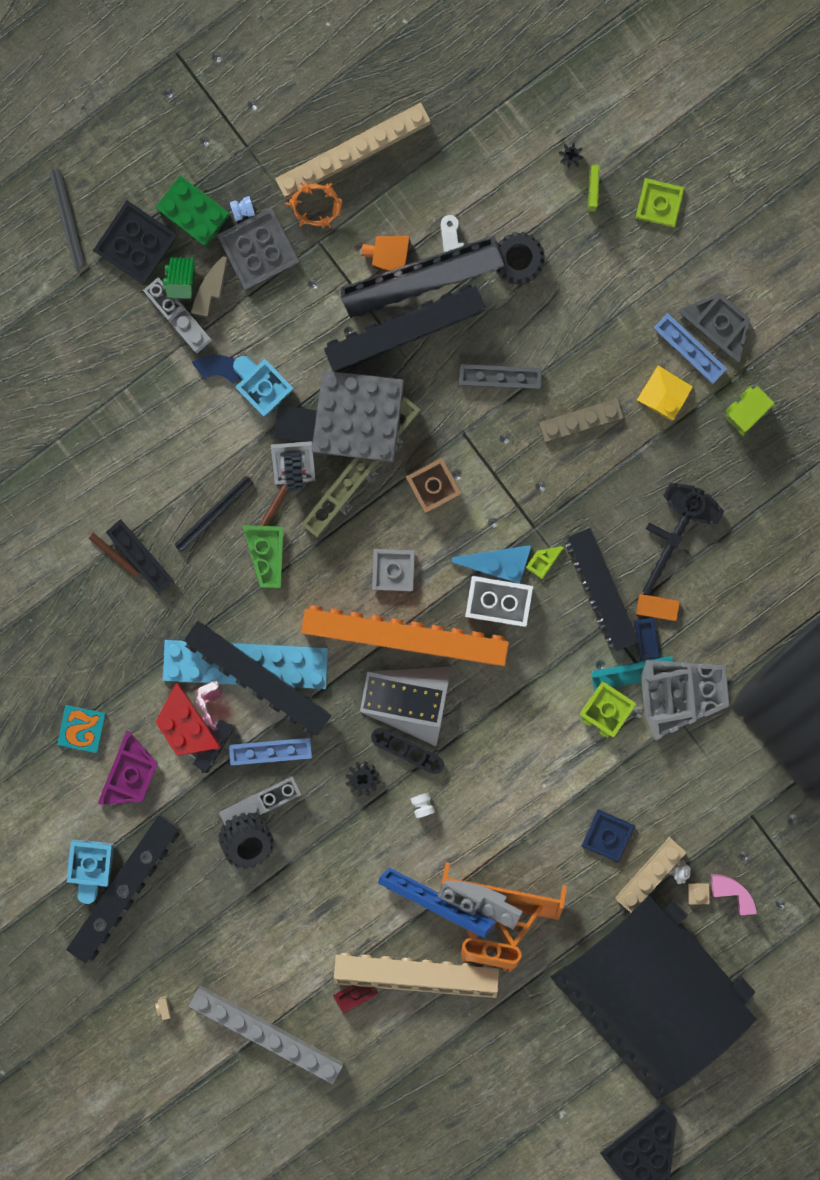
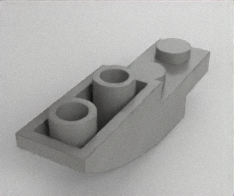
M159 277L143 290L196 353L212 341L177 298H167V291L163 290V282Z
M290 777L220 811L219 814L226 825L225 822L228 819H233L232 816L234 815L240 816V813L244 812L246 815L249 812L253 813L254 816L256 814L261 815L300 796L301 793L293 777Z
M445 880L437 896L472 915L478 911L511 929H514L522 913L521 910L504 902L506 896L472 883Z

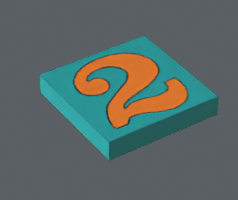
M65 705L57 745L98 753L106 713Z

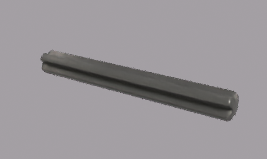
M53 169L50 171V176L73 266L81 268L85 266L62 173L60 169Z

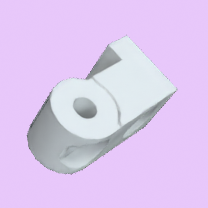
M447 215L441 221L444 252L464 246V243H458L457 230L459 223L453 215Z

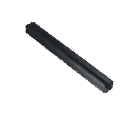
M244 476L174 544L175 547L181 552L184 551L253 484V481L248 476Z

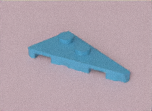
M531 546L453 557L451 562L520 584Z

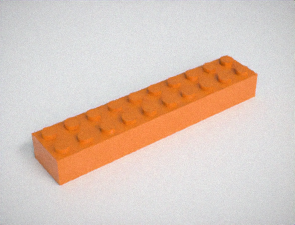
M310 605V608H306L304 611L301 629L303 634L505 666L508 641L505 640L504 636L492 634V638L484 637L485 633L472 631V635L464 634L463 629L452 628L450 632L444 631V626L438 625L425 628L423 627L424 623L412 621L411 625L403 624L404 620L391 618V622L383 621L382 616L371 615L370 618H363V613L350 612V615H345L343 610L333 608L330 609V612L322 611L323 607Z

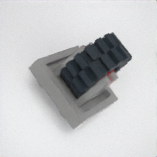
M312 441L271 445L275 484H286L287 491L302 490L303 482L315 481Z

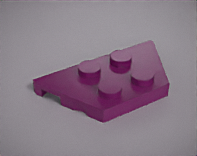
M128 730L125 733L97 803L99 805L142 802L158 765V762Z

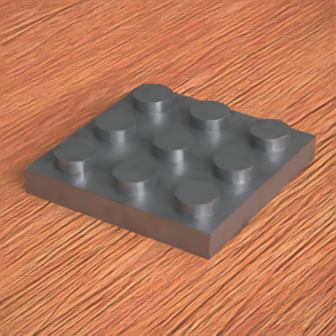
M272 207L217 235L245 290L300 263Z

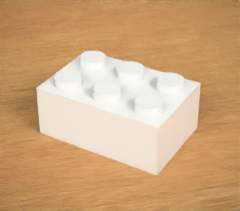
M472 576L465 617L526 627L533 586Z

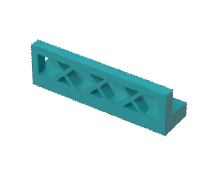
M666 656L650 660L673 662V657ZM647 660L590 671L594 691L601 681L612 688L641 683V674Z

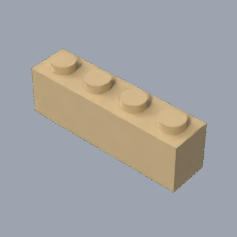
M669 837L615 897L616 900L631 913L687 852Z

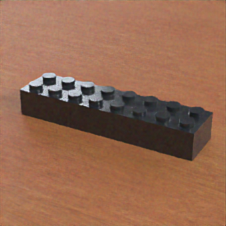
M466 285L460 288L457 294L453 295L452 292L440 296V301L435 303L433 300L421 304L422 308L418 310L410 308L403 311V316L395 318V315L383 320L384 324L376 326V323L365 327V331L357 334V331L345 335V340L338 342V339L326 343L327 347L323 349L333 372L343 371L484 313L486 308L477 286Z

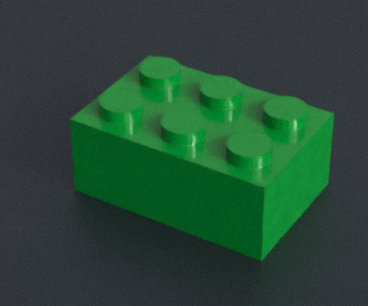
M181 175L155 207L161 214L205 248L231 216L228 211Z

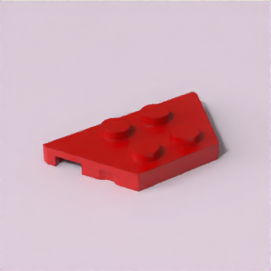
M178 683L175 684L155 723L176 755L182 756L190 753L220 749L221 745L182 686Z

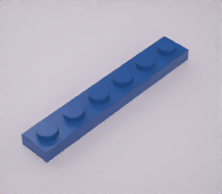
M388 868L379 877L378 884L474 932L476 935L485 938L494 928L495 921L478 912L472 915L437 897L438 892L391 868Z

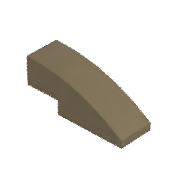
M222 257L206 275L194 300L191 312L193 315L209 318L212 299H221L228 263L227 257Z

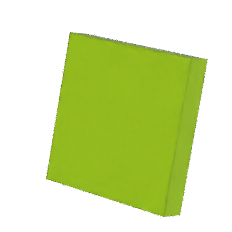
M591 165L589 171L587 211L591 212L596 211L598 206L599 165Z
M645 178L635 219L675 228L685 187Z

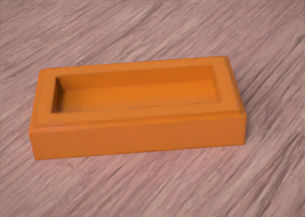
M639 594L636 614L676 621L680 601Z

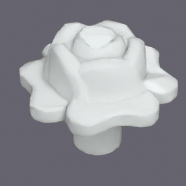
M681 860L671 869L669 875L674 876L677 884L685 883L690 877L691 868L685 863V860Z

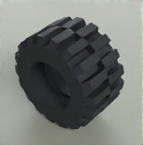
M512 232L511 235L507 234L498 242L503 254L504 266L497 269L496 272L501 276L502 280L508 281L509 284L521 285L528 284L532 280L534 281L544 266L545 255L543 246L541 247L538 239L533 238L534 236L531 234H525L526 232ZM523 247L529 251L531 263L526 269L514 270L508 265L507 254L512 248Z
M244 812L240 813V816H232L233 819H228L225 822L226 825H222L220 828L221 832L218 835V841L226 859L231 865H235L236 868L242 866L243 869H248L249 866L252 868L256 867L258 863L261 865L264 863V859L270 857L269 853L273 851L272 846L274 845L273 836L265 820L261 819L257 814L254 816L250 812L248 815ZM253 837L249 842L239 844L242 840Z

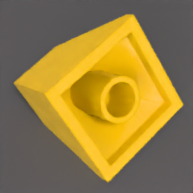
M657 366L637 401L672 422L693 386L662 367Z

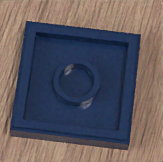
M597 809L581 846L619 863L635 825Z

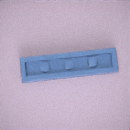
M668 313L653 328L711 384L726 371L727 368Z
M311 738L229 745L230 764L242 765L312 758Z

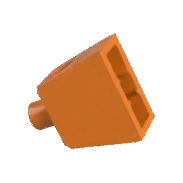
M409 236L376 237L375 246L363 244L361 256L373 258L372 267L386 272L405 266L410 238Z

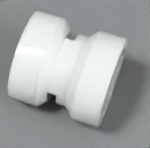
M430 793L410 798L412 805L416 809L414 812L416 818L435 813L434 806L430 803Z

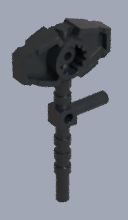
M669 483L663 497L683 516L680 517L678 525L674 528L675 531L671 533L650 522L648 523L646 530L667 540L666 543L668 544L664 551H662L660 559L657 560L656 566L652 570L651 576L642 591L643 593L650 595L658 578L661 577V572L665 569L667 561L670 560L674 548H677L683 538L681 535L686 530L685 527L689 524L690 519L694 522L718 524L724 510L704 490L698 487L695 488L692 485Z

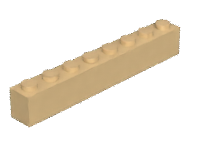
M419 103L275 178L285 199H288L302 187L300 182L303 185L304 183L317 184L430 125V119L422 104Z
M341 953L336 955L334 984L491 998H496L498 992L499 969L491 965L474 967V964L471 963L454 965L453 962L448 961L439 964L434 963L432 960L415 962L410 958L393 960L389 956H383L381 959L373 958L371 955L356 957L350 953Z

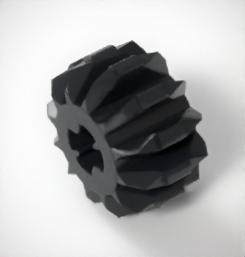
M366 761L363 764V768H361L359 762H356L358 770L350 766L349 770L354 775L346 774V778L352 779V781L346 782V785L354 784L350 791L353 793L358 788V796L362 795V790H365L367 796L370 795L369 787L373 791L377 789L372 783H380V780L373 779V777L379 776V772L371 773L375 768L374 765L369 770L366 769L368 765ZM359 774H360L361 776H363L364 774H366V775L368 776V777L366 778V780H368V782H367V783L362 782V783L360 784V783L358 782L359 778H357V776H358Z

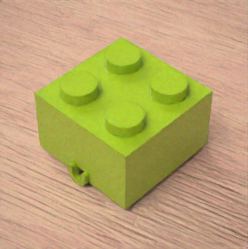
M758 386L747 388L740 395L742 400L739 403L733 402L725 410L728 414L724 418L742 436L763 414L775 405Z

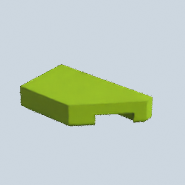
M560 546L538 550L526 568L543 579L564 548Z

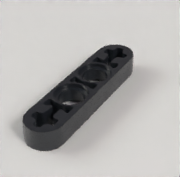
M377 728L372 732L371 740L376 746L429 773L438 774L443 770L444 761L438 755L385 728ZM384 732V737L387 739L390 738V735L394 737L390 742L389 748L385 746L387 744L386 741L381 740L380 743L376 741V733ZM397 740L404 743L405 747L401 752H396L393 749V743ZM413 750H420L423 757L420 761H414L411 758ZM426 754H429L430 757L428 759L431 761L438 759V764L441 767L432 770L431 764L427 762L426 766L421 764L424 762Z

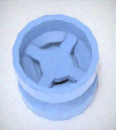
M250 196L244 197L240 201L241 203L236 200L230 202L235 221L242 220L243 215L245 217L255 216Z

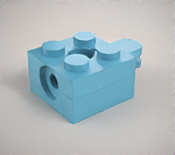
M240 356L234 361V370L243 379L236 388L265 418L294 391V388L266 359L258 366L247 356Z
M76 839L71 841L67 882L78 883L77 897L80 902L84 904L94 902L97 898L98 886L110 885L114 843Z

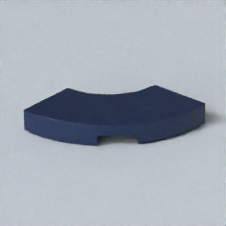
M208 355L192 362L203 379L211 376H221L227 378L233 384L241 378L233 367L235 359L228 356Z

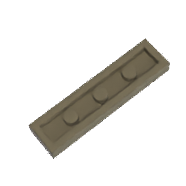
M613 399L539 422L544 441L548 442L622 419L623 415L618 399Z

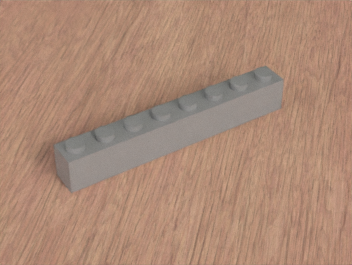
M201 985L189 1004L190 1008L331 1084L334 1083L343 1067V1062Z

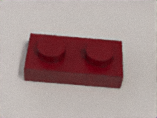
M351 985L334 994L333 998L342 1014H345L377 997L379 993L375 987Z

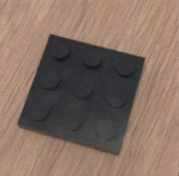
M126 200L93 249V252L144 286L178 234Z

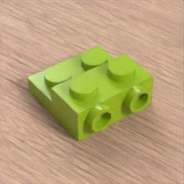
M601 681L579 715L582 716L581 721L591 727L592 724L599 728L597 732L608 738L610 735L614 738L636 703Z

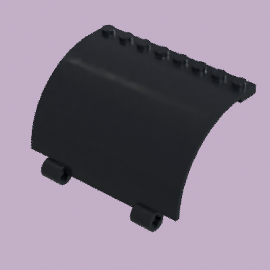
M648 895L607 935L570 964L554 972L551 978L658 1100L675 1091L702 1072L750 1028L757 1019L744 1003L756 991L742 976L732 981L681 923L688 916V913L675 899H672L661 909Z

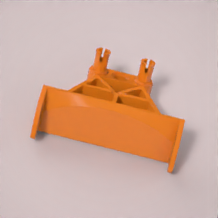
M446 862V864H445V868H444V873H443V878H442L440 890H441V888H442V886H443L445 880H446V881H461V882H467V881H462V880L447 878V877H448V872H449V866H450V863H448V862ZM472 883L506 896L504 902L521 910L524 914L532 915L527 924L517 922L514 929L488 917L495 921L494 927H496L505 944L482 940V936L466 929L468 939L463 942L461 948L462 961L464 963L469 961L468 963L476 962L501 967L504 971L509 969L508 972L513 971L521 959V951L517 946L538 916L559 920L564 907L567 886L563 885L559 900ZM507 930L520 932V934L513 941ZM493 950L496 956L489 957L486 951Z

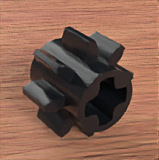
M575 143L572 144V147L564 144L565 152L560 151L558 154L563 156L560 164L564 162L568 164L567 169L573 164L578 167L577 161L584 159L583 156L579 155L582 148H575ZM573 151L574 156H577V158L574 157L573 160H568L569 156L566 154Z

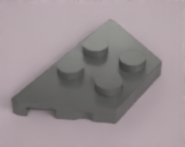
M721 293L712 295L678 311L680 315L738 363L741 360L750 318Z

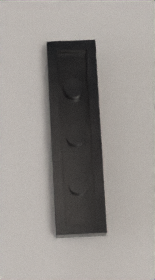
M122 519L105 532L158 594L174 582V579Z

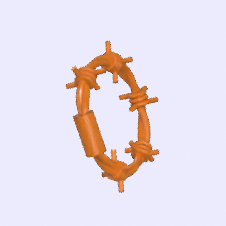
M300 182L302 187L292 196L289 203H285V205L291 206L295 217L300 222L299 226L311 224L324 228L328 225L331 228L330 222L341 215L342 200L338 198L336 192L331 187L332 183L321 186L308 183L303 185ZM311 189H323L326 193L325 197L329 195V197L332 196L334 198L333 216L330 218L327 216L323 219L319 216L321 221H309L306 217L307 213L300 215L296 210L297 202L302 203V201L297 200L298 195L303 191L312 194Z

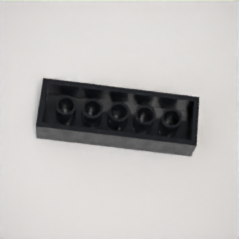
M591 528L567 537V542L564 543L568 554L573 553L575 561L572 562L577 573L581 572L583 580H580L584 591H589L591 598L588 601L592 610H597L599 617L596 619L600 629H605L607 636L604 638L608 647L618 651L639 642Z

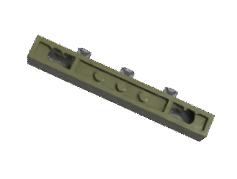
M406 397L402 399L395 448L397 452L405 443L399 437L420 412V409ZM354 458L301 525L318 538L339 511L347 515L353 508V505L348 500L365 479L372 484L379 474L373 469L380 460Z

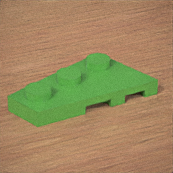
M242 525L259 587L281 588L283 527Z

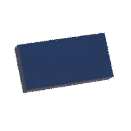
M654 617L633 620L635 633L639 640L637 642L639 661L660 658Z

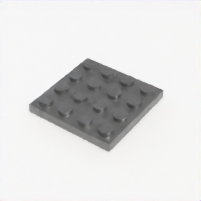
M322 371L312 452L394 462L404 380Z

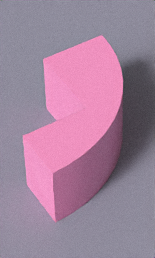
M711 874L712 895L714 897L737 895L738 913L740 915L757 914L751 895L740 883L727 876Z

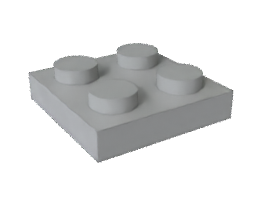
M374 549L372 590L413 591L415 550Z

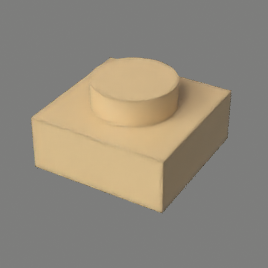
M688 883L689 905L709 904V883Z
M168 996L159 997L158 1003L155 1004L158 1016L161 1015L162 1020L171 1018L172 1013Z

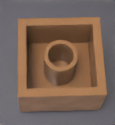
M443 458L406 476L425 514L461 495Z

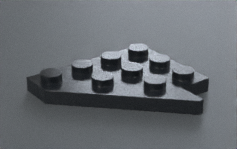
M663 1101L600 1151V1154L621 1180H670L677 1118Z

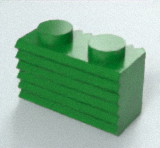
M170 258V264L165 266V277L167 278L163 279V290L167 291V298L192 299L195 278L194 258Z

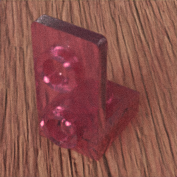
M215 680L194 691L197 697L194 701L198 709H202L205 714L202 716L205 725L207 727L211 726L214 731L218 730L206 703L215 701L224 694L221 686Z

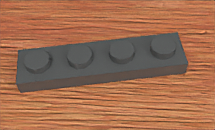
M460 364L459 385L541 389L542 368Z

